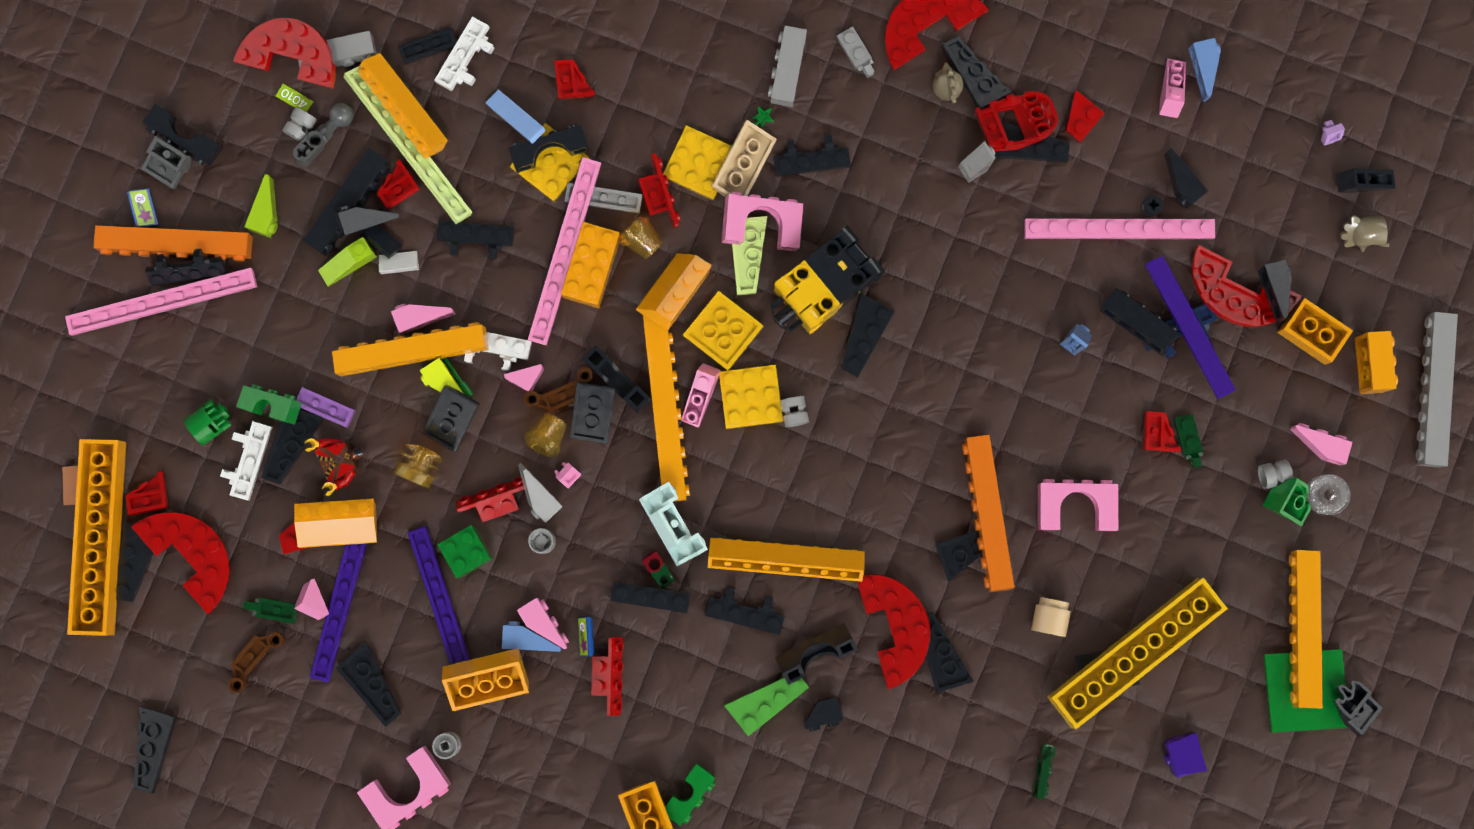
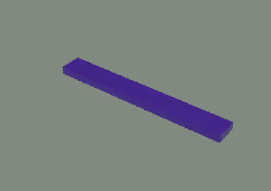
M1161 256L1146 263L1144 266L1217 400L1236 391L1164 257Z
M424 526L409 531L408 536L450 665L468 661L470 657L428 528Z
M367 543L345 545L328 608L329 615L326 616L310 674L312 679L328 683L331 680Z

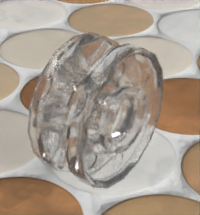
M1326 474L1314 477L1308 483L1309 493H1307V502H1310L1312 511L1323 515H1334L1342 512L1347 507L1351 492L1348 484L1337 475ZM1326 490H1329L1331 494L1328 500L1324 496Z

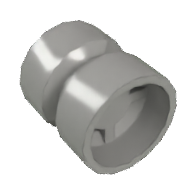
M295 107L290 115L291 121L286 122L282 131L301 142L309 133L308 129L313 128L317 119Z
M804 396L787 398L780 401L781 410L785 413L783 420L786 428L810 423L808 412L804 411L806 407ZM798 407L799 411L792 413L790 412V409Z
M1284 459L1276 461L1273 465L1271 463L1259 465L1258 477L1262 487L1269 489L1292 479L1293 471L1289 461Z
M536 529L529 536V547L532 551L539 554L550 553L556 545L555 535L547 529Z
M444 732L434 739L432 749L434 754L440 759H448L459 753L462 741L455 732Z

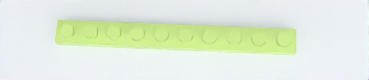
M360 66L344 73V79L454 223L457 224L471 216L472 211L430 157L425 159L417 151L412 141L406 137L404 131L394 121L388 110L383 107L378 97L372 93L370 87L357 72Z

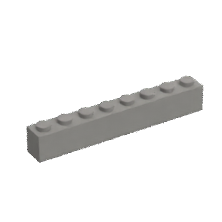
M1433 312L1427 315L1424 322L1426 328V336L1423 340L1425 354L1422 357L1424 373L1421 376L1423 388L1419 398L1421 403V411L1418 415L1420 430L1417 433L1419 448L1416 451L1417 465L1439 468L1448 466L1458 314Z

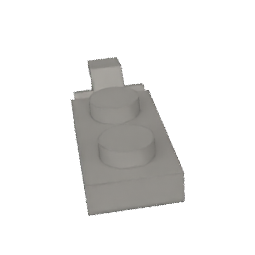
M854 27L837 35V40L854 68L858 71L863 70L867 78L874 75L875 71L871 66L874 63L872 57Z

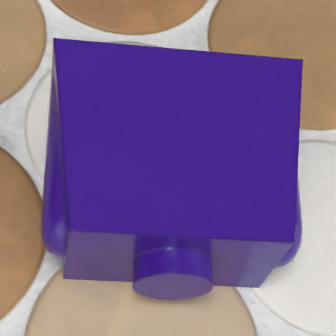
M1191 731L1165 740L1163 743L1166 753L1163 755L1164 761L1170 767L1171 774H1174L1175 777L1207 771L1196 732Z

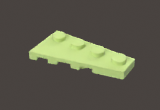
M767 216L746 218L744 242L740 245L732 244L737 295L756 294Z

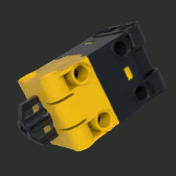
M848 225L774 284V292L779 298L771 304V316L780 328L793 332L802 325L810 335L882 277L885 271L874 256L869 258L858 244L859 238ZM782 303L786 304L782 310L774 315L773 310ZM794 316L796 317L797 321L791 326H783Z

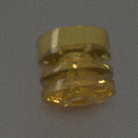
M406 443L404 447L412 450L410 455L402 452L401 455L407 458L408 461L407 463L397 461L392 473L430 489L435 477L428 473L429 469L438 471L439 467L432 465V462L435 460L442 463L443 459L434 451L425 447Z

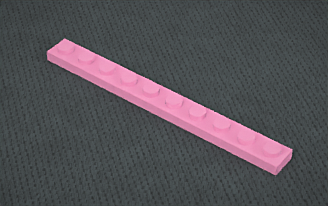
M582 158L528 337L529 341L546 346L548 344L561 301L563 285L582 224L585 221L601 162Z
M1215 219L1024 220V239L1215 238Z
M248 268L68 315L65 318L69 335L73 336L256 288L257 283L253 269Z

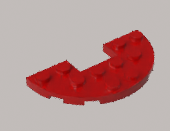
M902 0L892 12L885 32V50L892 69L895 71L925 52L926 48L917 37V34L944 17H947L957 32L987 13L988 8L981 0Z
M278 18L257 26L242 41L233 60L235 63L268 72L273 54L300 60L302 63L297 79L334 89L336 67L333 64L332 50L327 40L314 27L297 19Z
M1200 245L1196 247L1192 259L1193 282L1202 301L1213 313L1230 323L1245 327H1260L1276 322L1263 286L1258 294L1227 279L1226 276L1232 261ZM1290 291L1288 313L1297 305L1301 298V295Z
M182 513L155 514L134 524L131 528L156 556H159L173 544L197 571L182 586L203 610L210 614L222 600L230 578L228 552L217 532L202 520Z
M863 575L862 582L857 581L866 614L885 609L895 647L877 652L887 688L891 689L911 678L924 662L931 639L930 622L922 602L905 584L894 578L882 575Z

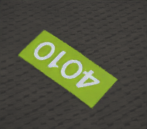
M282 84L276 94V97L305 112L309 110L313 103L312 100L285 84Z

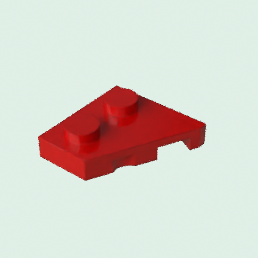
M573 59L554 61L558 99L594 97L593 89L591 90L586 82V78L578 70V66Z
M400 159L395 163L397 166L392 174L389 173L384 185L377 192L388 210L420 190Z
M1144 412L1143 450L1181 452L1180 446H1177L1173 437L1175 434L1169 426L1166 413Z
M163 471L156 473L157 476L149 482L145 481L138 489L126 495L128 515L131 516L168 508L165 473Z

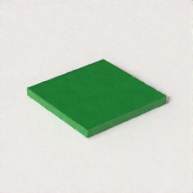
M1342 649L1322 650V708L1317 709L1293 708V703L1290 701V693L1293 691V683L1290 682V673L1292 672V664L1290 663L1291 652L1263 654L1271 733L1348 728L1341 720L1333 702L1339 698L1335 688L1340 685L1346 686Z

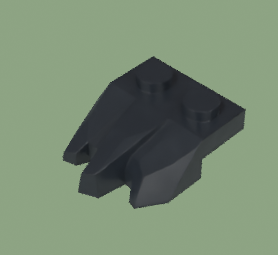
M1352 680L1350 689L1344 685L1335 688L1339 698L1333 702L1343 723L1360 737L1375 720L1383 707L1370 696L1372 692L1362 682Z

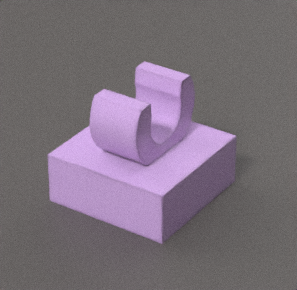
M1332 120L1324 122L1325 127L1322 128L1323 134L1321 137L1323 145L1341 140L1345 130L1342 123L1334 125Z

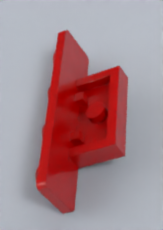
M653 153L650 159L655 174L640 178L638 182L649 216L668 211L674 229L679 226L680 216L678 211H674L672 204H675L672 193H669L667 186H669L668 179L661 171V168H663L662 160L660 157H657L656 153Z
M517 477L506 484L500 483L489 490L484 489L472 496L461 497L456 501L457 512L476 507L483 523L519 510L513 493L524 490L522 478Z
M609 637L608 656H592L591 695L607 696V716L621 715L623 637Z

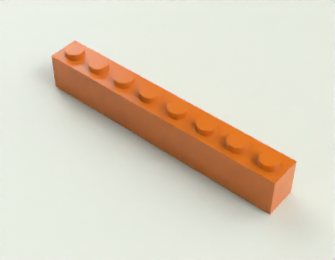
M95 225L93 248L100 251V254L112 255V252H118L122 256H131V253H138V256L150 257V254H164L165 258H169V255H176V258L188 259V256H193L195 249H202L206 258L222 257L223 261L226 258H233L234 261H245V259H251L253 236L243 232Z
M990 435L969 437L962 444L963 455H967L968 461L965 462L966 473L970 474L971 481H968V488L970 493L973 492L974 500H971L972 511H976L977 519H974L975 530H979L980 533L977 543L979 550H982L983 553L980 562L982 569H985L986 577L983 578L984 586L988 588L989 593L1011 590L1015 587Z

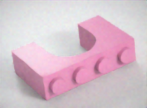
M731 192V194L725 197L721 243L742 244L744 242L745 223L748 214L754 210H764L773 215L778 224L777 250L795 252L800 249L803 203H798L794 199L779 201L777 197L764 199L760 195L755 194L749 197L742 196V193Z
M1044 479L1043 483L1038 484V530H1060L1061 503L1068 494L1079 492L1088 496L1094 504L1095 531H1118V484H1112V480H1101V484H1093V480H1081V483H1074V480H1062V483H1055L1053 479Z
M426 745L406 758L420 780V791L413 802L401 804L393 801L377 779L357 792L381 829L397 828L400 825L398 821L404 817L408 820L417 814L415 809L420 806L424 809L433 802L431 800L432 797L435 795L441 797L449 791L447 787L451 785V782Z

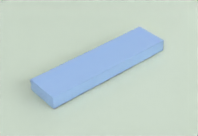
M499 89L485 102L488 107L532 144L546 131L543 126Z

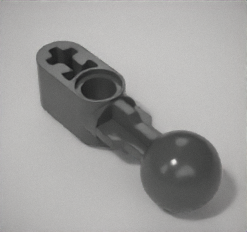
M337 103L333 105L329 112L330 119L325 124L320 125L315 131L309 132L294 148L293 155L298 165L303 167L310 165L325 149L327 142L333 137V132L338 127H346L351 124L354 113L348 104ZM314 139L321 140L318 145L311 144Z

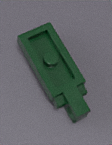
M1193 414L1174 418L1173 422L1182 456L1186 460H1190L1192 468L1201 467L1200 456H1203V449Z
M255 598V602L244 601L242 608L253 610L252 615L259 618L296 624L298 610L294 609L295 603L266 598Z
M1042 743L1032 792L1033 797L1045 800V796L1049 793V784L1047 783L1048 777L1052 773L1051 760L1055 756V746Z

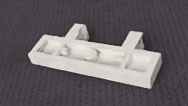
M474 17L471 18L434 81L450 91L454 89L457 83L461 85L462 82L473 86L476 79L474 76L466 73L468 71L466 68L476 51L479 52L482 49L492 54L495 49L493 44L487 42L488 37L485 36L490 28L487 24Z
M487 332L489 350L483 352L500 355V358H503L504 361L502 370L510 371L512 362H517V359L528 361L532 345L531 341ZM475 352L465 354L464 361L473 364L472 359L475 356Z
M252 422L250 431H245L244 435L234 432L232 440L243 443L242 457L238 468H235V472L222 469L220 477L230 479L229 484L232 485L230 496L250 501L273 427Z

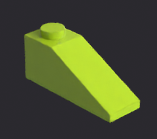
M265 174L245 228L271 238L278 227L274 180Z
M362 237L344 248L318 271L329 287L377 258L368 241Z

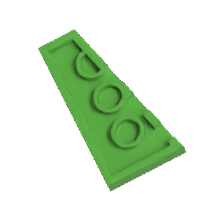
M782 678L724 706L744 732L750 736L809 687L802 678L789 685L785 678Z

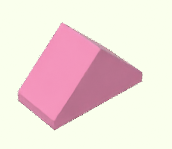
M540 364L507 373L504 376L506 380L528 392L534 389L544 368Z
M311 579L303 585L294 609L320 620L329 615V612L315 579Z

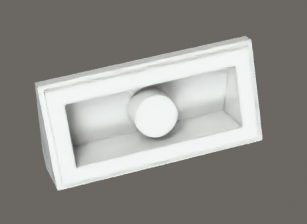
M417 251L396 253L390 259L385 255H379V273L381 274L419 270Z

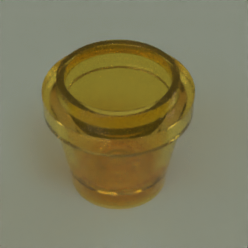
M639 216L619 236L621 238L619 243L622 246H627L645 260L663 243L647 216Z
M545 413L535 426L526 432L524 436L525 443L531 449L546 457L558 456L567 425L556 416Z

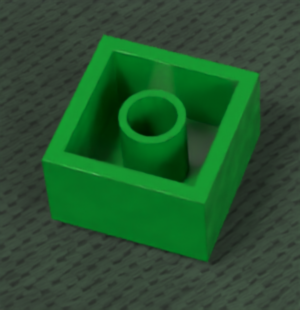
M473 525L437 544L453 574L459 579L493 560Z

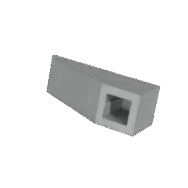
M983 142L960 163L958 168L968 183L988 171L995 159V151L991 145Z

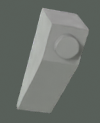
M520 463L518 467L528 504L532 508L530 512L537 520L541 518L546 523L562 508V505Z

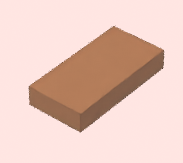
M78 466L62 467L63 504L65 506L75 505Z

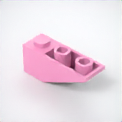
M1167 59L1160 97L1159 115L1178 118L1185 101L1186 62Z
M704 363L699 367L681 421L699 428L721 370Z
M1302 423L1291 426L1290 430L1321 460L1337 465L1347 464L1352 442L1346 440L1347 437L1342 435H1335L1334 437L1328 435V431L1322 429L1315 431L1309 429V425Z
M536 598L517 610L528 628L563 649L568 648L567 643H569V640L564 632H559L557 628L559 623L554 616L550 617L547 610L549 607L544 599L540 601L539 598Z

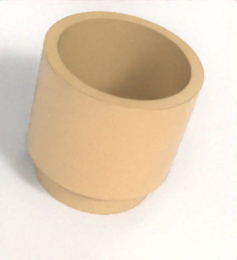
M1040 597L1039 605L1036 604L1031 630L1066 637L1071 611H1068L1069 603Z

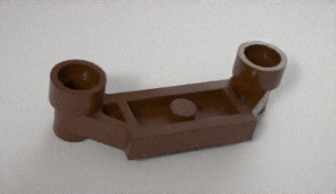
M587 367L580 368L577 372V380L543 395H539L535 391H528L524 396V401L530 407L543 408L552 413L574 403L577 382L589 383L593 378V373ZM587 373L589 374V377L587 379H583V374ZM531 397H536V401L531 403Z
M273 632L268 636L260 637L255 635L230 664L233 667V675L228 683V688L232 693L244 691L247 687V676L271 648H278L284 644L285 636L279 632ZM277 636H278L279 639H280V640H279V643L276 642V637H277ZM238 682L241 684L240 688L237 686Z

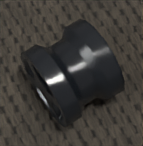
M1156 195L1147 197L1141 204V211L1148 217L1157 215L1163 208V201Z

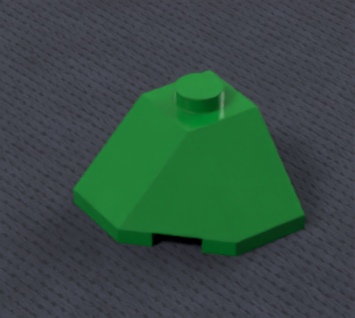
M1294 477L1271 488L1262 506L1302 526L1311 510L1310 502H1307L1309 485Z

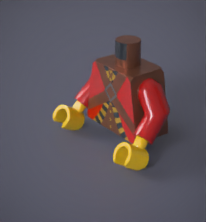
M310 438L304 443L309 442L312 445V448L305 449L307 452L317 448L315 453L327 479L322 489L325 487L330 489L325 495L330 496L334 490L337 491L348 486L355 477L356 470L359 469L356 460L365 457L363 448L359 446L351 450L348 443L333 438L317 440Z

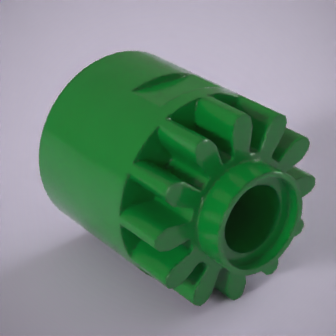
M210 399L184 418L183 422L193 437L204 446L231 426V422L227 419L231 415L222 403L215 404Z

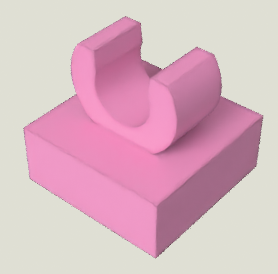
M563 462L564 468L560 472L555 470V477L569 489L581 474L572 465Z

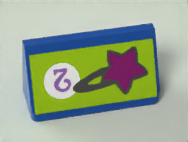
M150 189L128 191L127 195L136 227L149 228L159 225Z
M579 617L577 620L580 656H594L592 617Z

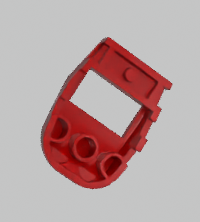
M1024 92V95L1014 96V94L1007 95L1005 99L990 102L987 108L980 110L978 107L975 110V117L979 121L986 142L992 146L994 151L1018 150L1032 145L1051 135L1058 124V114L1052 100L1042 92ZM1013 110L1024 137L1023 140L1017 142L1008 141L998 113Z

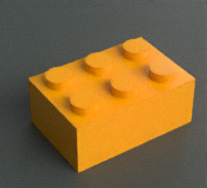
M1304 298L1292 309L1277 333L1326 365L1333 362L1353 330Z
M1391 331L1367 332L1355 337L1360 394L1384 393L1396 389L1398 377L1395 374L1394 368L1396 366V357L1393 355L1394 337L1391 335Z

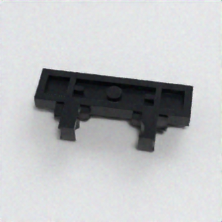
M832 135L824 136L825 148H821V151L801 154L800 151H796L794 140H787V151H783L784 156L773 158L776 177L850 168L849 149H838V145H833Z
M438 221L436 240L444 241L447 246H450L451 256L459 257L458 249L464 243L481 244L489 249L488 259L497 260V250H502V246L513 247L515 228Z
M195 249L193 251V261L168 264L164 254L156 255L155 265L146 267L145 274L153 286L217 277L227 274V268L222 257L206 258L202 249Z
M728 587L726 596L721 595L720 599L709 598L705 616L780 635L785 616L775 614L776 609L771 608L772 597L766 596L763 607L758 606V609L737 604L738 601L733 600L736 590L733 587Z

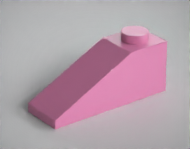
M410 304L398 305L395 307V310L391 311L401 335L455 315V311L452 308Z

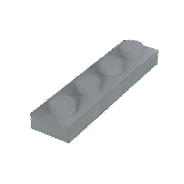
M567 183L565 202L567 203L570 201L574 183ZM594 187L589 206L640 214L643 195Z

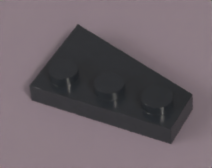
M979 530L935 545L947 581H950L983 555L977 543V538H980Z

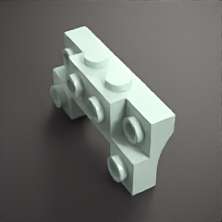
M667 482L639 500L676 566H679L708 549L705 540L699 533L691 536L673 504L675 500L679 499L676 489L670 482Z

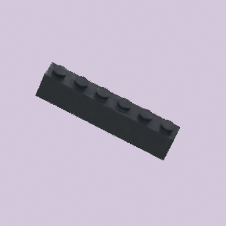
M368 148L303 241L324 256L330 254L334 250L335 242L338 238L344 236L340 232L334 211L339 210L338 207L345 204L364 207L368 202L370 193L378 188L382 176L385 177L390 171V162L371 148Z

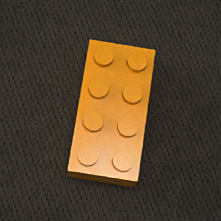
M583 222L561 292V296L564 299L600 308L621 239L620 232Z
M519 648L442 667V683L452 711L529 693V680Z

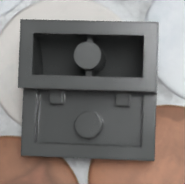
M155 136L147 150L149 155L141 169L170 188L176 189L183 174L188 173L192 159L162 138Z

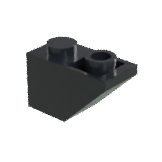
M834 696L818 700L804 722V728L812 732L820 730L821 725L828 724V727L839 725V721H842L843 718L838 697Z

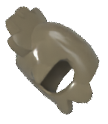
M946 62L943 69L935 73L932 84L935 95L940 100L951 101L952 104L956 103V98L962 93L964 85L961 75L952 70Z
M1352 215L1350 217L1351 221L1343 224L1345 231L1340 233V237L1345 240V247L1356 245L1360 248L1361 252H1364L1366 247L1370 245L1390 246L1389 243H1386L1388 236L1387 224L1382 216L1375 215L1359 218L1356 215Z

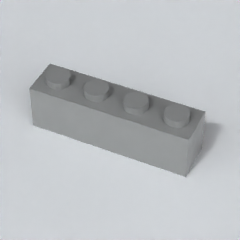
M785 26L784 32L780 31L778 43H781V48L776 50L775 61H778L777 68L773 67L771 79L775 80L774 85H770L768 97H771L772 104L793 107L806 40V29Z
M370 31L327 40L332 50L331 55L335 67L342 65L345 67L353 66L356 62H361L377 54L374 38Z

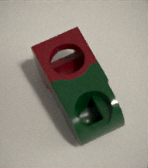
M656 550L641 559L662 589L675 581Z

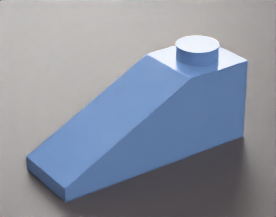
M1215 38L1195 42L1188 48L1203 102L1207 101L1212 95L1221 53L1220 45L1216 43Z
M1076 324L1060 345L1075 356L1088 346L1092 335L1089 333L1090 330L1082 324Z
M508 621V625H503L502 649L519 648V650L562 651V647L530 628L520 626V622Z

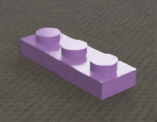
M303 387L296 401L302 403L300 408L346 428L349 427L356 412L349 407Z

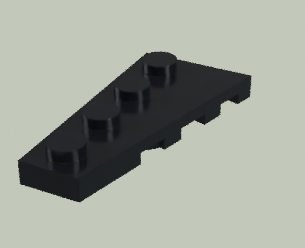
M959 36L942 44L943 52L954 70L961 75L964 87L977 108L979 107L981 110L987 107L990 102L998 101L1012 92L1000 82L996 75H993L987 69V65L983 61L980 62L975 53Z
M1001 121L1008 141L1017 142L1024 139L1020 127ZM1048 136L1039 142L1018 150L995 151L994 156L995 158L1067 163L1069 161V142Z
M133 523L124 524L116 600L134 602L153 555V551L131 528L134 525Z
M927 613L930 622L931 639L926 661L936 693L974 682L934 613Z
M139 706L140 723H138L137 728L139 741L136 743L138 756L137 762H135L134 789L152 794L155 793L177 717Z

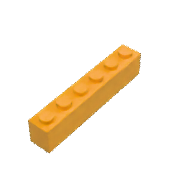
M381 53L362 60L357 71L360 77L367 83L372 93L378 97L383 107L388 110L394 121L404 131L406 137L412 141L417 151L425 159L441 152L448 142L447 138Z

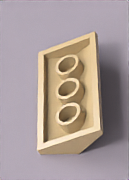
M745 120L711 187L724 197H727L731 192L742 193V196H748L777 139L750 121Z

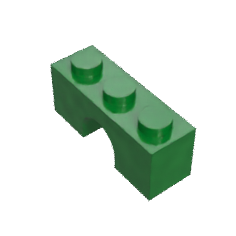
M254 384L251 387L243 385L237 408L262 415L265 407L270 404L271 411L269 417L295 425L302 404L295 400V396L284 393L283 397L279 396L278 391L268 389L265 392L262 391L263 387Z
M696 762L685 778V781L693 787V794L688 799H680L673 794L665 805L669 818L679 826L683 822L687 824L693 816L690 812L694 807L699 808L704 801L703 794L706 790L710 792L715 786L716 782L714 779L716 776Z

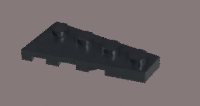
M863 293L860 296L841 367L842 370L856 378L859 377L895 312Z
M299 410L295 425L281 421L261 478L282 484L309 443L304 442L313 437L325 418Z
M364 642L341 662L336 669L381 723L387 727L402 713L368 643Z

